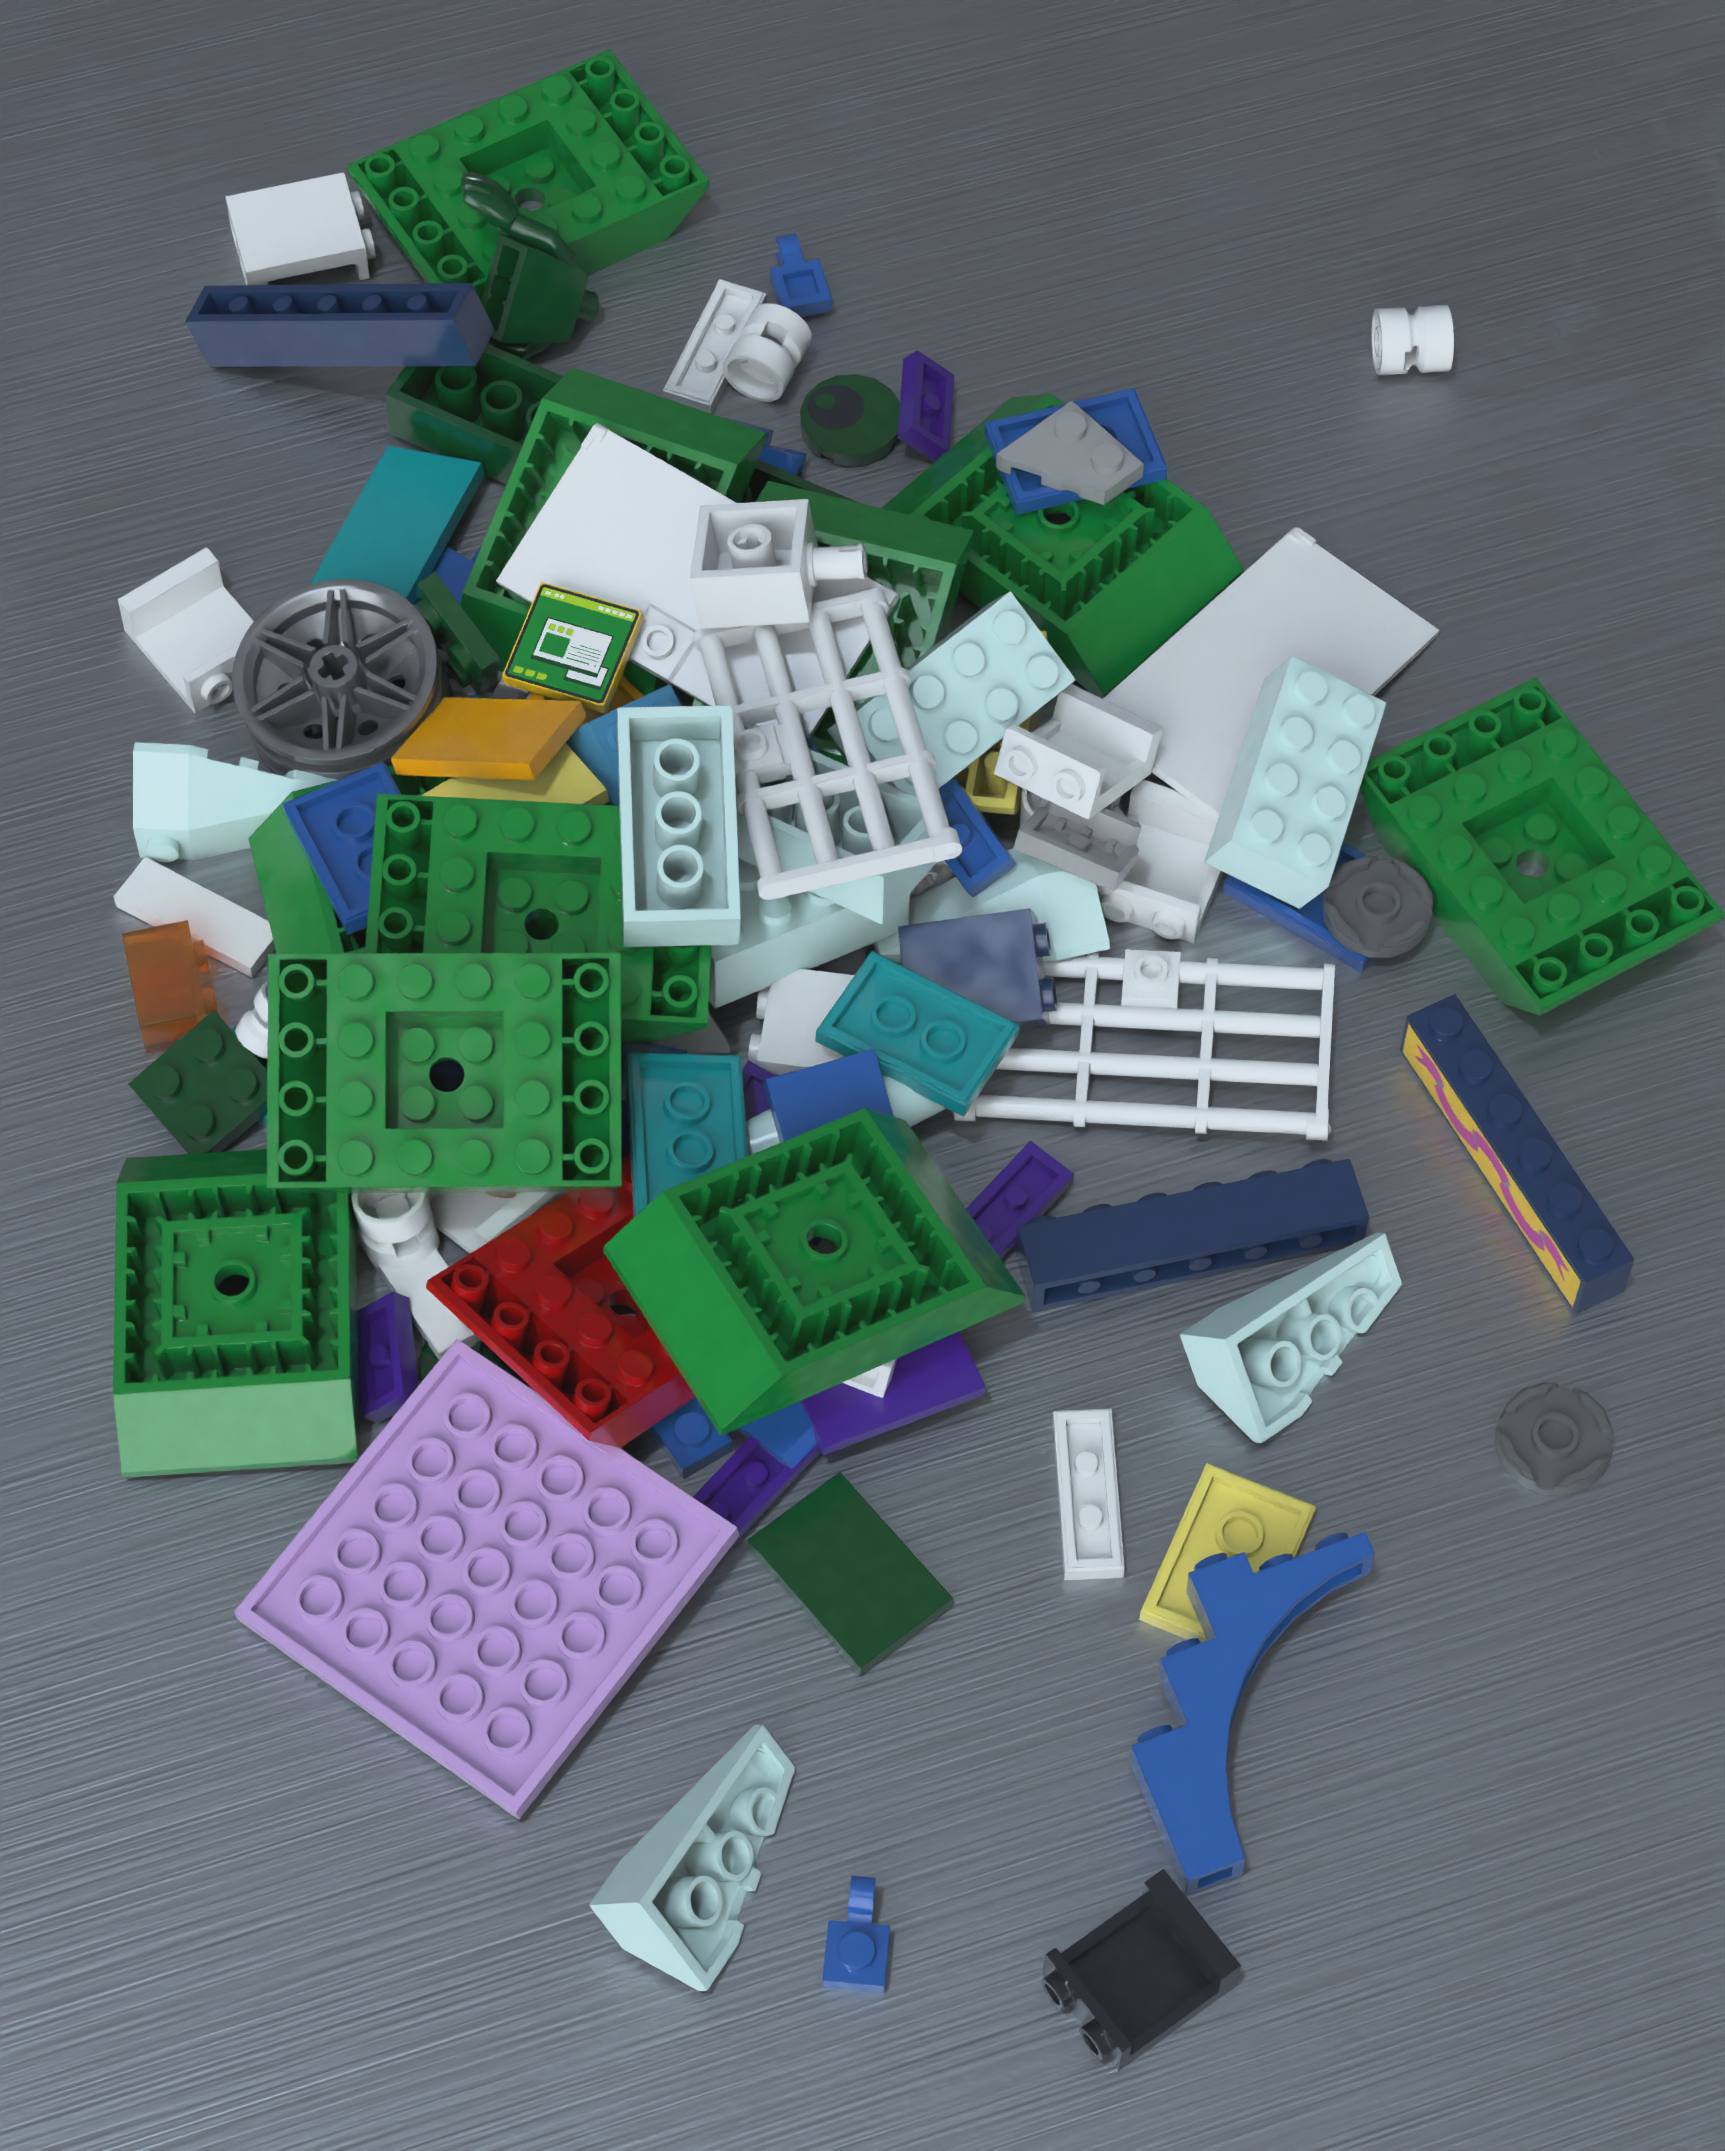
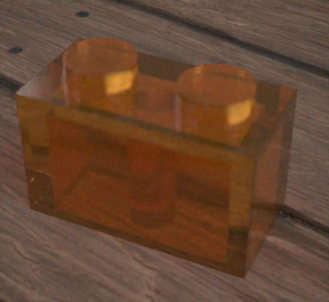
M188 920L122 933L139 1026L147 1055L167 1051L213 1010L219 1015L213 985L202 987L199 974L210 972L204 940L192 941Z

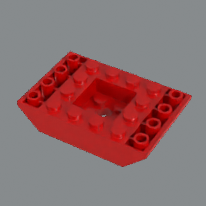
M630 1154L622 1158V1187L571 1191L564 1194L428 1279L425 1287L588 1441L617 1448L623 1447L695 1398L692 1390L603 1252L604 1245L633 1219ZM809 1244V1246H810L814 1251H816V1249ZM617 1304L626 1305L634 1309L638 1315H618L611 1309V1306Z

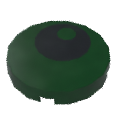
M858 374L834 376L818 383L806 394L800 409L802 438L811 452L820 458L821 454L833 458L834 464L845 467L868 465L884 458L892 450V445L897 441L900 401L892 389L877 379Z

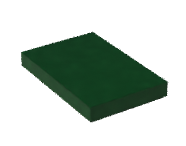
M838 1472L748 1539V1549L860 1676L953 1607V1597L841 1472Z

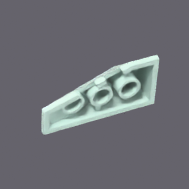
M135 742L133 750V830L140 858L147 857L159 862H172L175 860H198L250 848L248 838L291 792L339 779L326 778L300 770H292L281 776L259 769V761L241 757L237 766L207 759L208 749L201 747Z
M1013 848L1008 850L1017 865L975 897L969 895L959 880L954 877L909 900V925L1031 908L1038 918V923L1046 922L1049 929L1051 956L1042 957L1043 961H1058L1110 949L1109 936L1096 884ZM899 933L874 942L878 954L896 963H902Z
M1377 1232L1218 1308L1180 1333L1197 1385L1253 1442L1263 1443L1304 1414L1313 1402L1309 1396L1324 1375L1333 1376L1343 1363L1339 1355L1356 1333H1366L1401 1287L1402 1281L1386 1234Z
M763 1724L754 1725L619 1861L589 1904L624 1950L698 1991H707L739 1944L744 1924L740 1923L738 1918L747 1891H756L762 1873L755 1868L765 1836L775 1833L795 1771L794 1765Z

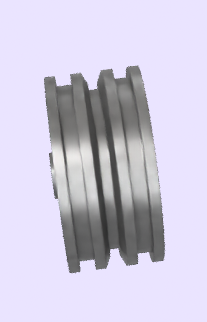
M336 579L304 586L283 596L264 610L249 627L239 645L233 664L232 686L238 710L265 768L269 773L281 776L292 770H300L326 778L343 779L383 761L386 767L392 766L391 757L427 716L435 710L444 697H453L452 688L435 640L422 614L412 603L397 592L379 584L363 580ZM397 679L406 681L403 689L392 684V682ZM318 732L323 734V737L318 739H310L305 736L306 733L309 735H314Z

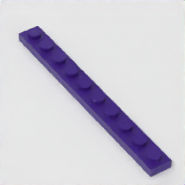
M1030 1140L966 1209L1002 1260L1016 1245L1017 1226L1027 1224L1030 1220L1043 1216L1073 1184L1074 1173ZM751 1435L702 1486L693 1498L738 1528L739 1537L730 1547L731 1549L821 1453V1450L817 1444L791 1469L787 1465H782L760 1447V1442Z

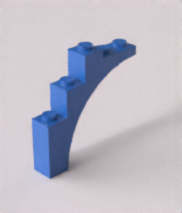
M1366 1532L1352 1537H1348L1347 1533L1329 1536L1315 1545V1551L1293 1558L1292 1554L1278 1555L1264 1562L1259 1567L1260 1571L1253 1573L1245 1552L1232 1557H1228L1226 1553L1209 1556L1198 1562L1194 1567V1571L1188 1573L1187 1595L1207 1641L1201 1643L1198 1638L1182 1641L1166 1651L1167 1656L1160 1658L1158 1678L1179 1728L1172 1730L1170 1725H1162L1146 1731L1138 1737V1743L1131 1746L1130 1766L1186 1897L1243 1875L1245 1856L1231 1815L1226 1771L1229 1733L1241 1695L1264 1654L1296 1618L1329 1593L1371 1573L1375 1552Z

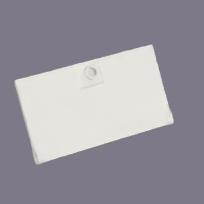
M596 423L581 444V449L496 582L530 603L533 602L540 583L544 582L641 610L645 620L628 661L666 683L677 687L708 706H716L702 652L695 649L692 639L693 634L701 628L689 578L700 506L735 504L736 502L611 432L610 429ZM868 577L862 580L859 578L822 580L814 587L812 603L854 594L867 589L880 588L885 592L889 605V611L886 614L888 618L898 602L899 594ZM863 616L831 623L847 679L871 643ZM807 628L777 635L792 691L795 692L825 685L810 629ZM756 640L723 648L738 705L771 697ZM830 707L799 714L803 731L809 740ZM774 719L766 722L757 723L755 725L764 726L768 724H773L775 726L779 724L777 719ZM748 725V726H744V727H746L747 729H749L752 725Z
M1294 527L1103 699L1163 727L1151 772L1218 820L1263 681L1290 656L1293 655L1375 696L1437 638L1440 630L1316 544V539L1302 529Z

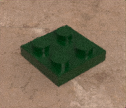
M433 572L417 583V597L414 606L422 614L430 627L435 643L438 642L450 657L446 661V666L454 679L462 688L470 685L481 696L497 684L500 658L437 573Z
M214 1010L128 1083L188 1154L222 1152L267 1113V1070L251 1051L242 1045L237 1035Z

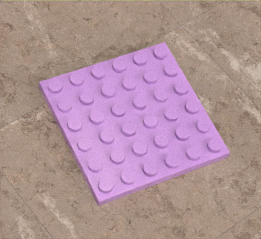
M456 1339L236 1608L234 1614L238 1621L511 1815L520 1819L739 1537V1532L735 1525L622 1449L588 1441L537 1392Z

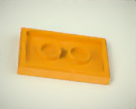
M444 697L435 710L427 716L391 757V761L396 774L403 776L534 781L586 719V714L581 701Z

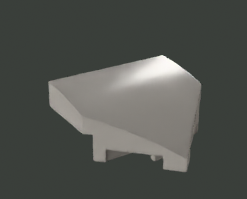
M1121 796L1089 820L1048 800L1047 806L1039 807L1018 830L1013 849L1111 891H1115L1136 862L1139 852L1136 844L1141 825L1138 821L1127 818L1119 808Z

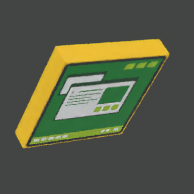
M541 582L502 674L505 685L556 700L581 701L583 708L607 714L645 620L643 612Z

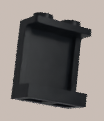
M1162 1869L1144 1882L1142 1896L1062 1953L1057 1948H1053L1046 1953L1042 1972L1044 1978L1041 1979V1983L1056 2007L1062 2011L1069 2008L1082 2024V2027L1079 2029L1080 2035L1093 2055L1099 2060L1107 2057L1117 2071H1120L1235 1988L1241 1965L1168 1873Z

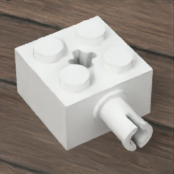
M809 499L700 506L689 579L701 629L773 624L787 625L810 622L813 590L819 581L855 578L862 580L867 578V554L864 543L848 546L818 547Z

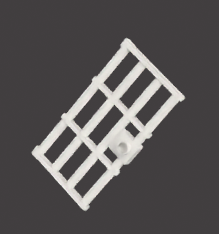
M880 588L867 589L854 594L812 603L810 622L705 628L699 629L693 634L694 647L697 651L702 652L715 705H732L735 787L739 793L736 796V808L740 814L745 816L761 878L757 882L759 896L764 900L781 898L931 862L936 863L953 859L962 852L958 833L949 826L933 773L936 767V760L934 754L926 750L908 690L911 684L910 674L907 669L901 667L886 617L889 605L885 592ZM863 616L880 672L847 679L831 623ZM809 628L825 685L793 692L777 635ZM756 640L771 697L738 705L723 648ZM886 694L904 755L871 762L854 701ZM832 706L849 768L816 775L799 714ZM777 719L779 724L775 726L768 724L747 730L744 727ZM792 774L794 781L760 788V784L787 778V775ZM911 777L929 838L895 846L878 784ZM856 790L873 851L839 859L822 797ZM800 803L816 864L783 872L767 810Z
M1125 949V958L1099 957V952L1089 953L1087 956H1076L1058 961H1043L1044 976L1086 978L1084 1003L1057 1002V1011L1049 1012L1050 1024L1081 1026L1080 1050L1010 1048L996 1069L1076 1073L1075 1100L979 1094L964 1117L952 1111L955 1121L976 1122L977 1117L1074 1122V1127H1086V1123L1192 1128L1195 1129L1197 1134H1207V1129L1306 1135V1140L1327 1141V1137L1331 1133V1126L1328 1123V1091L1335 964H1324V968L1218 963V958H1207V962L1181 961V952ZM1098 979L1123 980L1121 1005L1096 1004ZM1179 983L1205 984L1203 1010L1178 1008ZM1217 985L1323 990L1321 1016L1215 1010ZM1094 1026L1202 1032L1200 1058L1092 1052ZM1214 1033L1320 1038L1319 1064L1212 1058ZM1090 1074L1199 1080L1197 1106L1088 1100ZM1210 1081L1317 1086L1316 1113L1209 1107Z

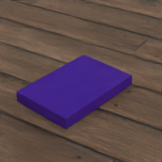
M958 1331L897 1358L891 1381L883 1398L840 1383L800 1402L812 1425L817 1444L824 1456L981 1397L985 1393L986 1386Z

